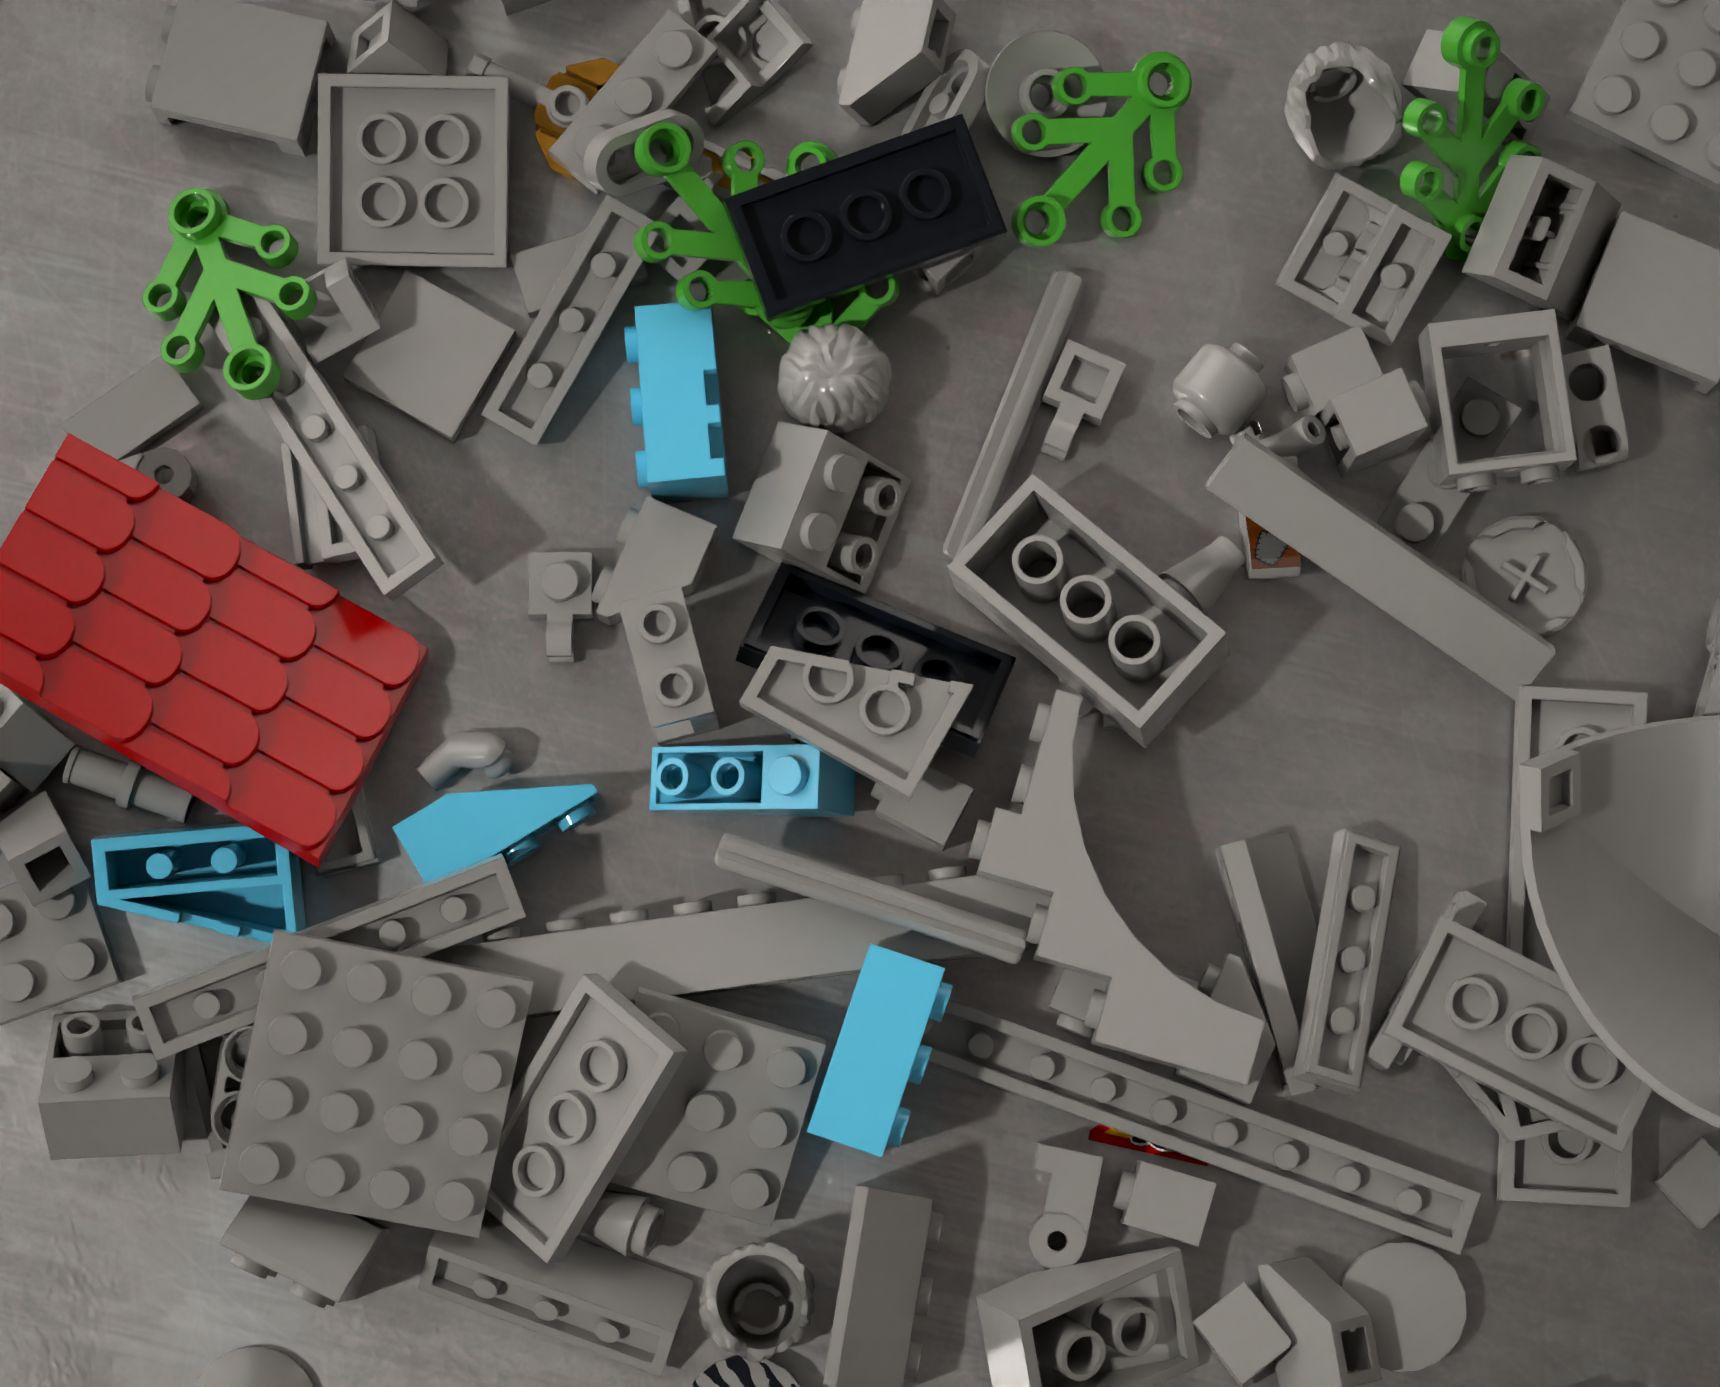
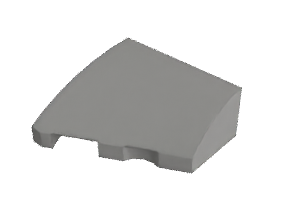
M677 0L681 18L718 48L717 56L702 72L711 104L710 107L705 108L707 118L716 126L723 125L763 94L814 45L777 0Z

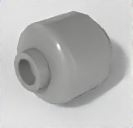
M1234 343L1230 349L1219 344H1205L1173 381V393L1177 399L1173 404V409L1186 424L1206 438H1212L1215 433L1223 436L1234 435L1266 398V386L1258 374L1263 368L1262 362L1250 350L1239 343Z

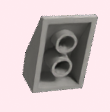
M1174 1245L1032 1272L976 1296L992 1387H1155L1200 1366L1182 1251Z

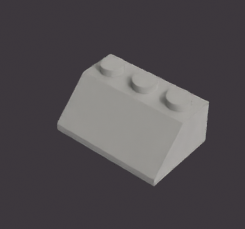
M855 1186L823 1385L834 1387H903L904 1380L917 1381L922 1343L910 1341L914 1315L927 1317L933 1278L921 1276L925 1250L934 1252L938 1250L943 1213L931 1211L933 1198Z

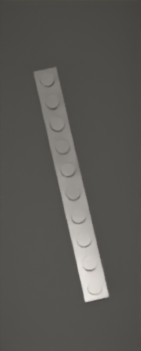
M950 999L941 1022L928 1019L920 1043L932 1047L928 1062L1456 1255H1460L1481 1196V1193Z

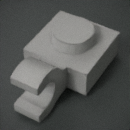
M1068 339L1042 398V402L1054 406L1058 410L1044 439L1041 452L1064 461L1082 419L1100 426L1125 370L1126 363Z
M529 552L528 616L530 620L547 619L546 657H548L549 663H574V619H593L594 602L591 601V596L594 590V556L592 552Z

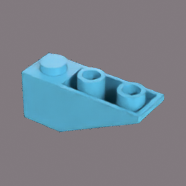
M808 744L652 747L649 810L786 817H854L856 771Z
M594 784L449 793L392 828L423 880L428 882L500 853L504 856L507 866L514 865L541 847L536 839L557 825L563 833L568 832L594 816L596 812L591 805L602 799Z

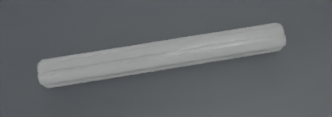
M1056 270L1051 275L942 547L943 553L951 560L963 550L999 509L1087 288L1086 282L1072 272Z
M731 833L723 835L715 855V864L719 868L1010 964H1017L1021 960L1027 943V933L1022 929Z

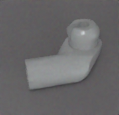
M1312 415L1303 417L1281 432L1269 437H1265L1260 423L1251 421L1250 423H1245L1237 433L1230 435V442L1234 446L1245 432L1280 457L1297 456L1299 458L1323 443L1326 438V431L1321 421Z
M460 731L450 736L415 768L431 787L437 791L462 768L482 769L489 778H500L511 769L514 757L513 753L505 748L506 740L495 733Z

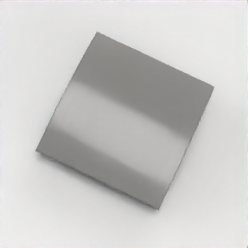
M1336 172L1275 284L1324 310L1351 327L1361 325L1364 334L1391 347L1451 240L1452 235Z

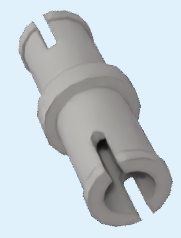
M78 744L73 747L62 777L63 783L74 784L116 799L115 805L129 810L134 805L178 820L182 824L187 822L196 800L194 795L156 773L146 770L144 766L132 759L129 763L85 749Z

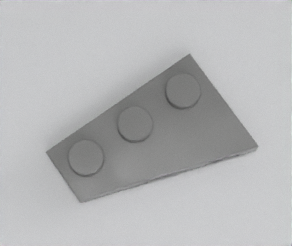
M771 646L741 697L739 706L910 801L974 685L952 680L951 682L915 676L916 673L895 669L891 671L852 664L848 660Z

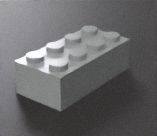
M1033 473L947 566L957 592L1144 748L1154 740L1230 655L1227 632Z

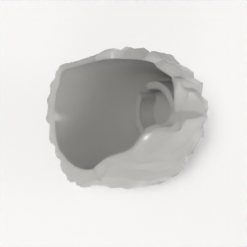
M1339 41L1332 43L1328 47L1320 46L1315 52L1307 54L1289 80L1287 100L1284 107L1288 126L1294 133L1296 142L1311 161L1317 163L1319 168H1325L1328 171L1333 169L1344 171L1348 166L1360 167L1365 161L1373 160L1378 154L1383 155L1387 153L1402 138L1404 116L1402 92L1388 63L1380 60L1368 48L1351 44L1350 42Z
M843 322L837 326L832 323L824 324L821 327L809 326L808 329H800L794 335L789 349L781 357L777 390L783 408L787 409L789 415L798 420L800 425L828 430L834 434L838 432L846 434L853 429L859 430L864 428L867 423H872L877 415L882 413L883 407L889 398V388L892 379L891 362L886 353L879 349L874 339L866 336L857 327Z
M752 1242L744 1247L734 1249L727 1255H720L703 1280L702 1292L699 1297V1314L702 1326L726 1352L737 1354L750 1362L760 1363L763 1359H769L774 1353L786 1351L792 1343H798L805 1327L810 1324V1316L814 1312L812 1294L815 1285L813 1275L796 1255L786 1248L780 1247L777 1243L760 1242L757 1244Z

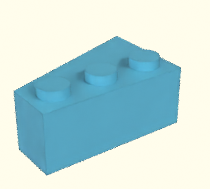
M679 302L634 306L636 325L624 326L627 362L628 364L639 363L640 387L630 388L633 426L643 425L645 450H635L639 488L649 487L652 498L665 504L730 498L712 306L700 311H689L682 307Z
M240 822L107 833L91 840L97 905L174 923H186L216 930L218 933L229 936H241L267 943L272 941L274 928L291 932H298L307 928L300 857Z
M870 943L807 1129L808 1133L879 1157L883 1156L886 1144L899 1148L911 1110L899 1106L907 1081L918 1085L921 1083L932 1047L920 1044L928 1019L941 1022L953 985L941 981L945 968Z

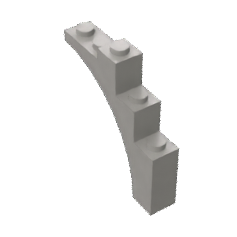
M1057 689L1051 705L1039 702L1028 740L1039 742L1040 747L1034 768L1021 764L1011 802L1023 805L1021 813L1018 814L996 807L991 823L978 820L968 857L980 860L976 876L1051 897L1048 907L1040 904L1035 905L1026 941L1037 944L1033 960L1108 981L1105 991L1093 989L1083 1026L1094 1029L1091 1044L1235 1086H1246L1249 1082L1265 1021L1214 1001L1174 975L1135 938L1107 898L1085 849L1074 800L1073 744L1082 696Z

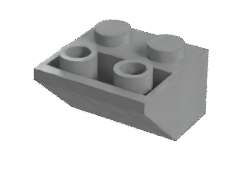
M1511 154L1462 269V273L1541 309H1555L1557 316L1572 321L1621 203L1596 181L1545 157Z
M778 421L732 539L780 564L781 562L849 590L866 595L912 479L828 430Z
M136 1010L54 1014L38 1101L50 1159L61 1160L181 1153L187 1112L185 1050L156 1061Z
M249 1196L226 1230L220 1245L235 1252L230 1261L233 1265L263 1279H266L267 1276L275 1278L277 1273L291 1279L294 1282L289 1292L311 1304L325 1308L326 1305L334 1306L335 1302L341 1303L355 1300L390 1229L363 1216Z

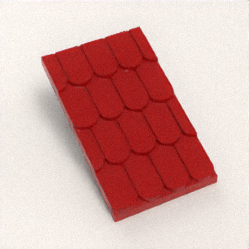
M68 433L57 451L55 459L50 463L27 502L23 513L21 512L0 548V684L320 868L428 660V648L418 643L410 633L340 596L338 589L239 536L238 532L231 526L160 488L159 482Z

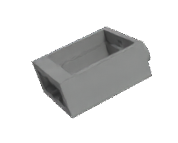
M1555 309L1427 324L1418 336L1426 398L1430 407L1429 419L1439 486L1457 484L1459 493H1474L1496 488V479L1520 476L1521 484L1524 486L1541 485L1560 480L1559 472L1565 471L1577 460ZM1531 349L1545 451L1459 461L1445 359Z

